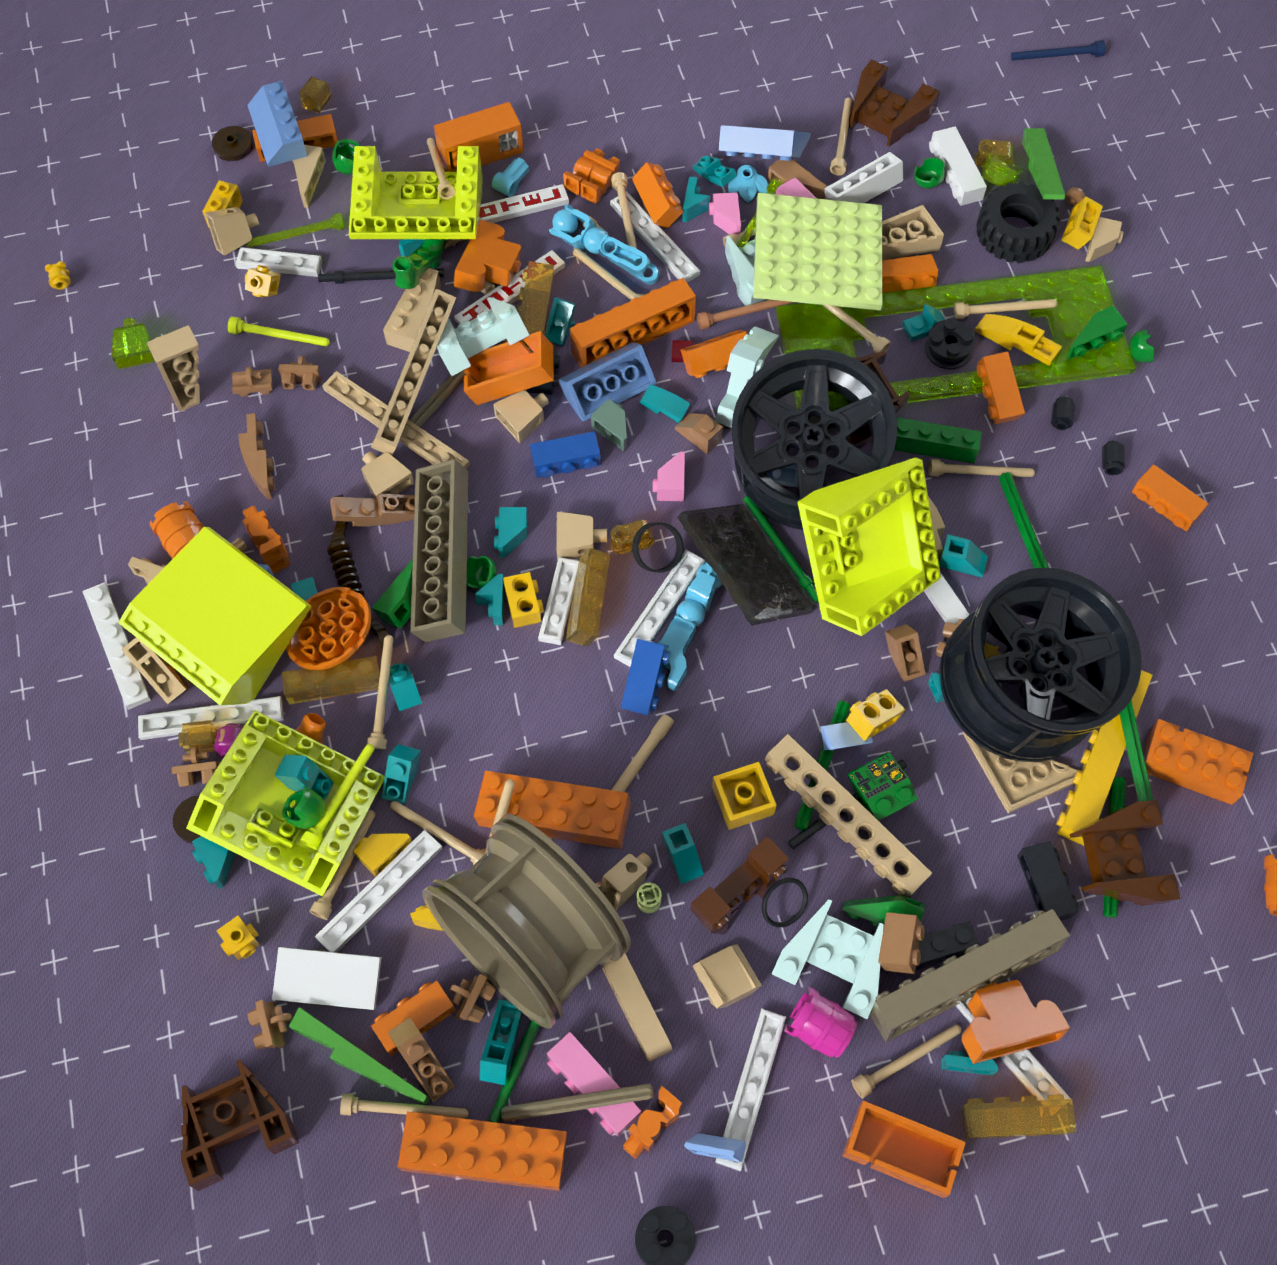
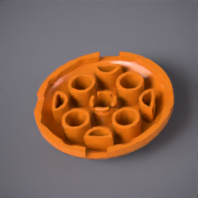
M334 587L323 590L306 600L311 605V608L286 647L289 657L297 665L315 671L336 667L350 659L363 645L371 627V610L368 602L360 593L352 591L347 587Z

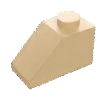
M1099 217L1093 237L1089 242L1086 262H1091L1112 252L1116 243H1121L1124 231H1120L1122 222Z

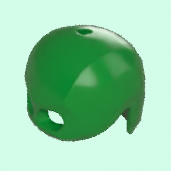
M342 139L335 144L332 160L338 172L345 175L353 174L354 146H360L356 141Z
M303 786L304 791L295 792L288 797L282 810V816L295 827L310 829L321 821L325 812V802L317 792ZM295 800V805L291 808L290 803Z

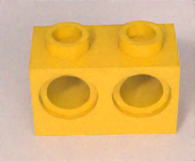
M218 181L202 211L206 222V212L234 207L240 208L243 199L238 185Z
M1085 196L1072 208L1061 240L1078 250L1093 237L1103 206Z
M530 572L504 577V588L514 628L541 622L540 614L544 613L542 600H537L535 593H539L536 579L532 580ZM521 587L526 588L525 591H517ZM526 607L532 608V610L528 612L522 611V609Z
M885 689L880 693H872L864 702L861 700L856 702L850 708L851 713L846 721L866 741L894 725L905 709Z

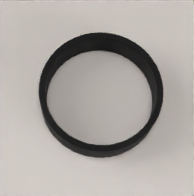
M663 522L648 523L642 526L633 538V557L638 565L647 571L667 572L679 563L683 555L684 545L682 537L678 530L670 524ZM655 525H662L674 535L676 553L673 560L666 567L655 570L648 567L641 559L639 542L647 529Z

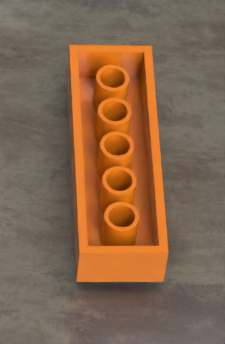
M681 278L659 289H654L646 295L636 297L628 303L616 306L608 312L598 314L590 320L578 323L570 328L571 354L580 368L631 342L644 345L695 321L696 295L685 279Z
M485 771L474 812V818L479 826L488 828L493 826L505 782L508 779H512L515 782V787L507 814L522 818L550 838L622 849L631 806L628 793Z
M407 1111L397 1167L401 1171L560 1191L567 1132Z

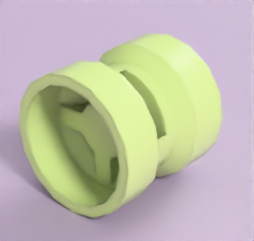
M651 882L644 883L638 888L637 906L642 912L653 913L660 908L662 898L660 888Z

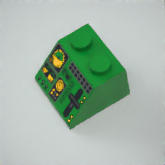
M889 752L847 773L858 802L878 821L918 800L909 777Z

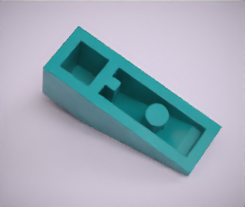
M498 1000L480 1060V1080L505 1085L522 1017V1012L506 1000Z

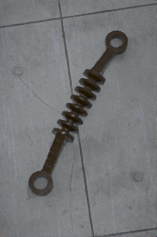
M341 494V495L334 496V497H344V496H343V494ZM337 521L327 548L330 562L333 563L334 575L338 579L337 585L350 588L364 597L365 593L361 589V582H359L360 577L356 574L357 568L354 566L355 562L352 559L351 551H349L350 546L344 537L348 521ZM371 614L370 629L378 635L383 651L384 638L388 633L386 628Z

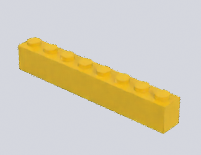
M1142 670L1136 692L1131 699L1135 718H1137L1152 678V674ZM1119 714L1102 727L1092 731L1088 742L1092 743L1089 750L1086 749L1080 760L1084 765L1082 770H1077L1072 782L1076 784L1074 791L1070 790L1064 802L1068 805L1065 812L1061 811L1056 822L1060 826L1057 832L1058 835L1083 846L1082 837L1070 838V834L1099 819L1126 747Z

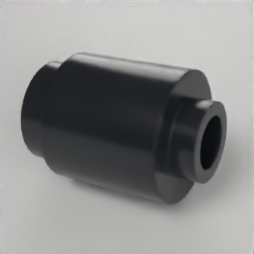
M1059 397L1053 403L1051 425L1058 430H1066L1073 426L1075 404L1071 398Z
M1109 441L1102 446V468L1108 475L1121 474L1125 467V447L1118 441Z

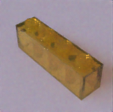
M529 261L528 269L523 271L522 282H525V287L520 288L519 300H522V306H517V312L529 334L538 331L544 334L554 276V265Z
M589 548L579 558L566 635L567 641L588 646L598 637L610 554Z
M377 656L345 661L327 670L303 668L282 672L284 695L289 704L377 690L381 667Z
M1063 1094L1048 1095V1100L1037 1101V1096H1022L1021 1101L1011 1102L1010 1097L994 1098V1103H984L983 1098L967 1099L968 1104L961 1106L965 1139L1076 1133L1072 1099H1064Z

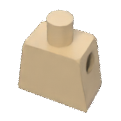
M237 207L205 213L216 250L223 255H227L251 241L252 235L249 228L259 225L255 213L245 216V213Z
M523 390L493 405L496 418L521 443L543 423L544 413L542 408L548 405L549 402L543 393L532 398L527 391Z
M370 451L363 456L362 460L366 465L361 470L374 498H377L378 494H400L414 485L411 471L389 453H383L377 457Z
M557 512V560L559 557L573 559L591 556L594 554V543L607 542V529H594L593 517Z
M642 852L637 858L632 854L626 855L603 876L600 890L616 911L644 883L648 871L647 868L652 864L651 858L646 853Z

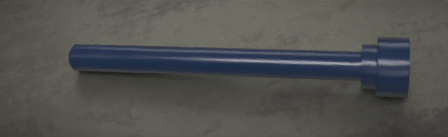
M1095 41L1089 46L1012 52L1011 60L1080 54L1103 57L1106 49L1105 41Z

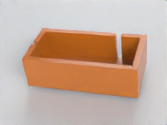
M541 331L529 334V336L523 339L533 353L520 340L512 345L506 342L485 349L468 358L471 366L464 369L466 374L464 376V392L476 405L554 381L553 345Z
M1158 719L1149 731L1143 752L1148 775L1233 805L1243 795L1247 780L1245 775L1249 772L1253 753L1186 728L1181 732L1179 731L1180 726Z
M862 1101L858 1107L842 1156L864 1166L871 1162L870 1168L939 1197L946 1198L951 1193L957 1173L953 1169L959 1166L966 1142Z

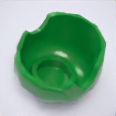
M938 158L924 159L922 166H916L914 181L920 187L926 189H933L940 185L945 176L944 162Z
M1148 330L1136 332L1130 340V354L1137 362L1152 363L1154 361V347L1146 342L1148 338H1151Z
M481 555V557L471 556L467 559V586L480 590L497 575L496 564L489 557Z

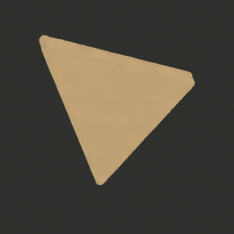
M963 732L965 739L1007 813L1074 784L1072 782L1077 770L1070 768L1069 765L1054 760L1020 762L1005 759L985 750Z

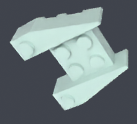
M727 236L725 255L732 271L733 281L737 287L738 297L745 306L768 300L753 298L755 239L737 247L730 236Z
M489 297L487 300L492 308L489 312L483 311L479 313L477 318L460 323L456 329L450 319L447 320L437 349L451 376L471 366L468 358L498 342L507 339L508 343L512 345L529 336L515 306Z
M753 327L749 335L746 334L743 340L740 339L730 354L727 371L731 372L727 393L718 407L715 420L717 423L732 428L733 412L740 393L750 378L763 367L764 360L779 335Z
M828 900L782 950L772 975L796 985L805 962L817 966L853 983L843 1008L868 1019L878 996L880 973L878 959L884 924H878L874 935L868 934L827 915L832 900Z

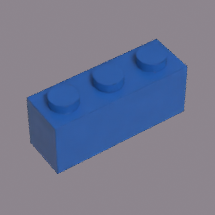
M595 431L530 444L536 478L550 477L553 474L563 472L571 473L574 470L591 469L601 465V455Z
M637 639L621 704L622 709L645 715H651L653 711H657L660 700L657 697L658 689L663 687L665 674H662L664 664H668L671 651H668L669 645L646 639Z

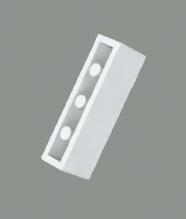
M956 126L933 132L929 148L931 153H934L935 157L941 159L945 164L944 177L945 181L952 188L953 197L957 198L960 206L983 200L987 186Z
M889 152L826 187L825 199L865 203L903 181V161Z

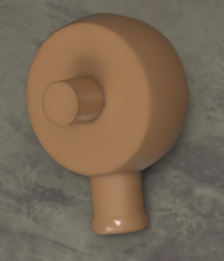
M1072 187L1066 192L1065 200L1068 204L1075 206L1085 197V193L1080 188Z

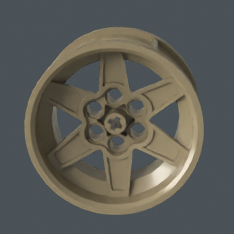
M505 814L499 822H496L491 827L492 836L486 841L487 853L468 871L454 873L444 881L435 879L432 881L431 886H427L422 891V896L438 924L471 964L482 975L486 976L487 980L518 1010L540 1026L550 1029L555 1025L556 1020L562 1018V1006L569 999L571 991L597 965L603 966L609 960L618 961L631 948V938L614 907L597 885L568 854L529 822L518 816Z

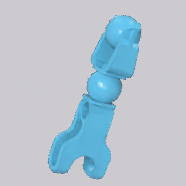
M564 204L565 209L559 210L554 215L552 220L553 228L549 229L551 235L561 238L574 248L583 250L586 247L591 253L607 257L611 262L648 285L654 284L659 279V269L650 262V259L643 252L610 237L604 229L598 228L588 215L568 204ZM578 220H580L586 228L581 232V235L573 238L570 235L576 231ZM647 268L653 270L651 277H644L643 273Z
M716 558L704 562L698 568L696 578L687 589L685 600L677 607L674 619L661 641L658 642L669 645L668 651H671L668 664H664L670 670L667 679L668 689L677 691L687 674L684 654L696 632V627L703 622L705 612L710 608L716 588H719L725 580V570Z

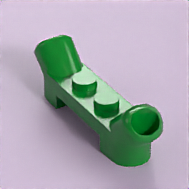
M425 239L424 243L408 257L399 256L395 258L392 264L396 274L395 285L403 289H413L420 283V275L430 267L437 269L441 265L442 252L447 239Z

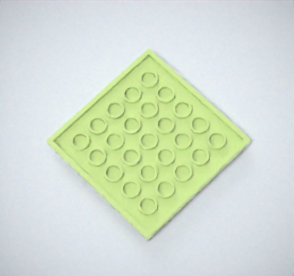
M758 193L753 298L881 310L882 205Z

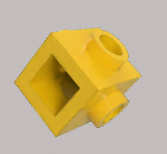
M264 265L250 268L245 275V290L251 291L252 295L257 297L277 295L281 274L270 271V268Z
M236 916L216 930L224 941L220 946L228 957L233 954L238 960L248 958L256 951L255 948L260 945L256 940L259 934L253 925L249 923L246 926L239 916Z

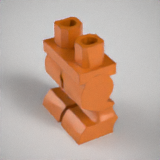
M598 148L592 152L586 150L584 156L576 161L573 173L569 171L563 173L564 188L577 195L581 194V197L597 204L601 201V196L606 193V189L612 185L611 176L619 170L620 159L613 156L606 160L605 153Z
M255 505L243 510L242 512L246 519L242 521L265 565H269L273 574L290 566V556L281 535H278L271 527L263 510L258 512Z
M662 1085L659 1090V1105L664 1108V1111L656 1112L646 1109L640 1115L637 1126L633 1123L628 1129L630 1137L624 1143L623 1149L635 1160L644 1149L648 1152L652 1150L654 1142L661 1134V1127L667 1129L671 1124L679 1120L682 1102Z

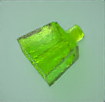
M989 153L980 173L983 179L997 186H1005L1011 182L1017 184L1024 169Z
M134 318L124 319V327L115 328L112 337L111 356L117 369L155 362L146 343L151 341L144 324H137Z

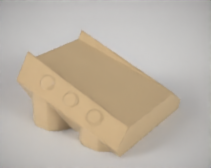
M738 944L731 945L693 965L699 981L702 982L708 993L710 1003L716 1009L728 1007L750 996L762 986Z

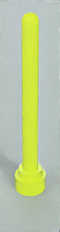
M231 316L228 321V332L238 335L239 333L250 332L320 346H328L330 344L328 338L248 324L239 317Z
M367 744L326 807L321 821L314 828L305 831L300 840L307 846L317 850L323 842L321 840L323 837L322 832L374 752L375 748L372 744Z

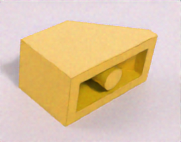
M371 834L368 838L364 837L361 839L353 852L357 859L376 877L412 840L408 834Z

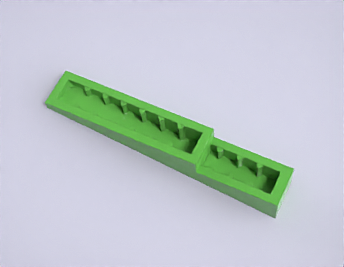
M1024 128L1022 145L1029 157L1028 168L1042 198L1064 199V189L1045 129Z
M298 1008L289 1027L294 1032L333 1049L334 1051L330 1058L335 1063L419 1103L428 1104L430 1099L421 1091L303 1009Z

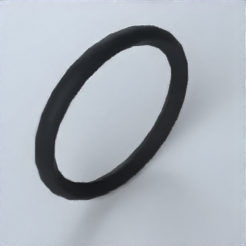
M783 878L771 885L762 901V914L766 922L774 927H786L796 922L807 906L808 893L806 887L800 880L795 878ZM785 883L798 885L802 890L803 901L797 914L785 922H775L770 919L767 913V902L771 893L778 886Z

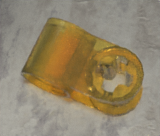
M983 139L979 142L978 152L974 155V162L981 167L1010 168L1014 164V145L1010 141Z
M638 520L633 523L615 526L611 530V550L617 554L631 552L636 532L649 522L647 520ZM651 528L647 529L642 535L639 542V550L647 549L654 545L655 540Z

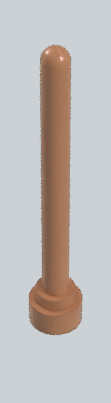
M766 300L715 314L701 312L697 313V321L700 330L708 329L714 322L793 302Z

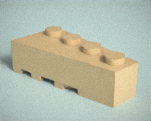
M923 205L882 221V260L940 250L944 234Z
M427 269L420 275V283L415 288L405 289L383 329L387 345L410 352L436 289H441L439 272L437 270Z
M187 325L146 342L179 412L200 404V388L198 384L199 357L197 355L199 344L190 326Z

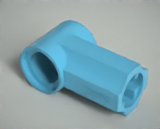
M521 158L514 159L503 173L498 172L494 176L492 188L508 197L514 196L518 189V183L529 172V166Z

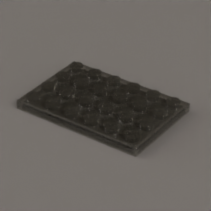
M744 504L682 511L677 517L684 530L690 535L696 547L701 551L707 563L712 567L720 582L725 586L751 626L810 614L817 608Z

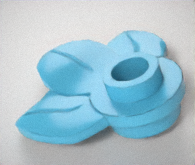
M743 165L738 169L737 177L728 183V192H739L741 198L749 204L757 192L768 193V183L765 177L757 174L753 166ZM744 172H749L750 175H749V176H745L743 173H744Z

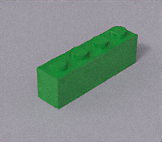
M896 417L897 438L894 450L975 463L980 449L982 431Z

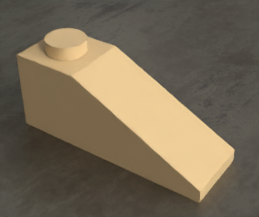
M305 145L307 157L292 160L295 166L303 205L305 208H308L326 160L323 148Z
M138 638L133 639L121 649L167 704L187 689L175 669Z

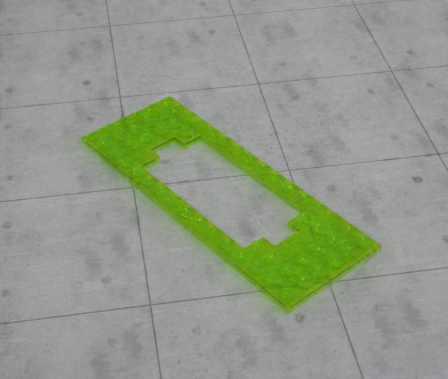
M1101 266L882 293L881 310L838 306L866 328L864 318L923 311L926 304L939 309L954 307L955 302H964V304L971 305L1024 298L1025 301L1055 299L1058 302L1056 307L1030 309L1028 313L1030 318L1047 316L1054 338L1050 340L1062 346L1061 352L1050 366L1043 362L1012 366L1018 389L1134 374L1136 370L1125 335L1120 340L1106 343L1098 350H1090L1079 358L1074 357L1070 360L1066 358L1071 345L1094 314L1114 305ZM801 303L775 308L785 354L806 349H823L840 352L856 358L852 341L865 338L823 305ZM977 371L890 382L898 396L907 391L910 392L907 403L983 393L982 378H979ZM803 390L794 392L798 410L801 407ZM832 391L828 393L830 411L833 412L847 406L842 395Z

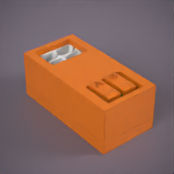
M510 101L434 125L437 150L446 172H457L458 146H479L481 166L524 153L521 123Z

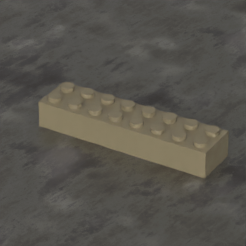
M455 459L416 470L410 632L425 643L466 633L468 470Z
M1053 909L1046 913L1043 910L1038 911L1030 917V921L1024 924L1022 921L1017 922L1008 929L1009 932L1003 935L996 933L987 939L988 943L980 947L978 944L973 945L965 951V955L959 958L952 956L943 962L944 966L936 970L934 967H931L921 973V978L915 981L908 979L898 986V990L892 993L888 990L878 995L870 1017L885 1043L955 1007L960 1003L958 1001L964 1002L972 998L973 993H976L978 989L984 988L993 982L998 984L1059 952L1070 934Z

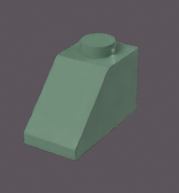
M608 399L591 415V426L624 452L627 449L625 411L620 404Z

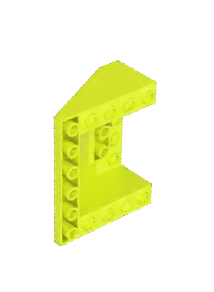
M355 146L349 221L350 239H476L483 186L479 146H458L457 172H445L447 180L453 183L455 195L447 200L442 199L439 195L437 188L440 182L436 172H381L376 147Z
M912 458L815 490L798 501L823 620L863 636L941 579L925 473L921 459Z
M203 527L129 603L118 623L219 705L248 704L256 698L310 610L311 605L213 529Z
M254 710L201 792L186 829L323 896L385 776L364 766L322 832L323 837L321 840L323 842L319 848L315 850L307 846L300 839L305 831H309V829L295 827L282 816L286 800L295 793V791L286 787L274 776L285 754L307 756L334 782L325 800V809L356 761ZM295 800L290 803L291 808L295 805Z

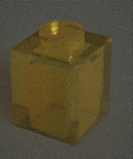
M312 76L299 92L302 106L307 110L320 113L331 99L329 84Z
M211 720L182 723V732L178 734L179 745L185 749L187 754H190L192 746H197L199 752L215 751L214 744L217 729Z

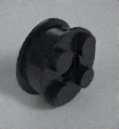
M951 318L936 323L929 331L925 347L928 359L936 366L944 369H957L964 366L972 356L975 345L974 332L967 324Z
M660 1206L648 1211L638 1223L635 1234L636 1250L645 1265H685L693 1253L696 1242L695 1229L689 1217L681 1210L671 1206ZM661 1232H668L672 1235L673 1243L670 1246L663 1247L658 1243L657 1237Z

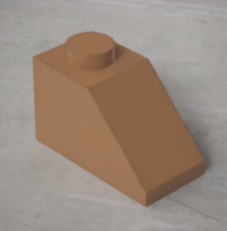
M689 413L675 426L677 432L706 454L722 441L723 427L707 414Z
M907 624L885 631L889 653L902 680L906 682L926 675L918 633Z

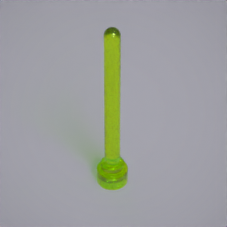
M778 179L771 180L766 188L767 194H776L777 188L783 185V183ZM756 213L738 241V246L741 248L746 245L756 229Z
M340 212L333 214V217H329V220L254 237L246 244L249 247L328 228H332V230L337 229L338 231L345 229Z

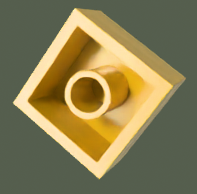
M759 762L713 777L712 788L728 830L775 814L777 805Z

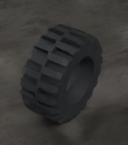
M1013 182L1007 183L1005 186L1001 185L995 188V191H991L984 199L976 224V232L981 245L986 246V251L990 254H995L996 258L1006 259V262L1010 263L1012 261L1024 263L1025 260L1028 262L1036 260V257L1043 256L1050 249L1059 227V208L1056 203H1053L1054 199H1043L1039 189L1035 188L1036 185H1025L1024 182H1018L1017 184H1013ZM1018 217L1026 220L1032 227L1017 228L1008 224L1003 218Z

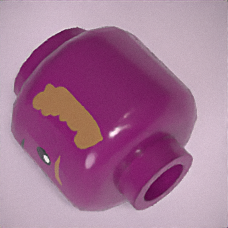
M229 723L218 729L214 750L222 759L243 729L241 725Z

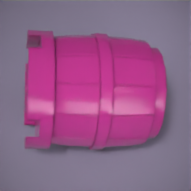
M809 987V995L804 992L790 1015V1018L794 1021L791 1026L786 1024L784 1032L792 1037H798L813 1050H817L830 1058L833 1056L838 1058L852 1039L858 1022L854 1020L855 1017L840 1007L838 1003L821 996L820 992Z

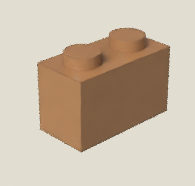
M886 913L878 959L884 971L915 974L916 965H919L921 960L919 944L920 941H923L925 935L924 925H922L917 915Z

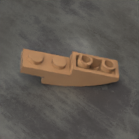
M255 413L246 414L247 433L238 434L241 453L257 488L267 499H272V490H275L274 477H271V471H274L273 458H269L267 451L264 449L263 440H260V435L264 434L262 421L258 422Z
M378 494L377 498L332 497L330 505L333 521H352V526H379L414 520L415 495Z

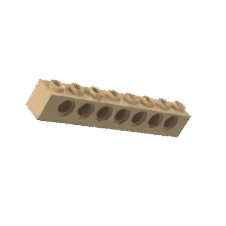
M435 290L371 448L393 455L456 297L441 290Z
M789 734L767 754L765 758L767 767L773 773H779L785 779L784 783L792 791L796 790L808 807H814L820 813L819 816L822 821L829 826L832 825L844 842H850L856 848L855 852L865 861L868 860L880 877H886L893 884L892 888L897 894L906 897L911 896L932 874L922 862ZM786 762H795L798 766V769H789L786 765ZM804 779H813L816 786L808 787L804 783ZM829 795L833 799V804H825L822 796ZM840 813H848L851 821L844 822L840 818ZM863 829L867 831L869 839L864 840L860 838L858 830ZM876 847H883L887 852V857H880L876 852ZM895 864L904 867L905 875L896 873L894 869Z

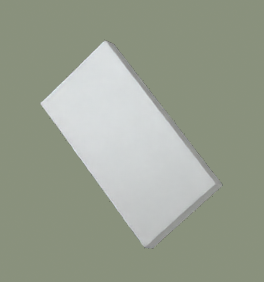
M279 947L272 1000L375 1010L382 957Z

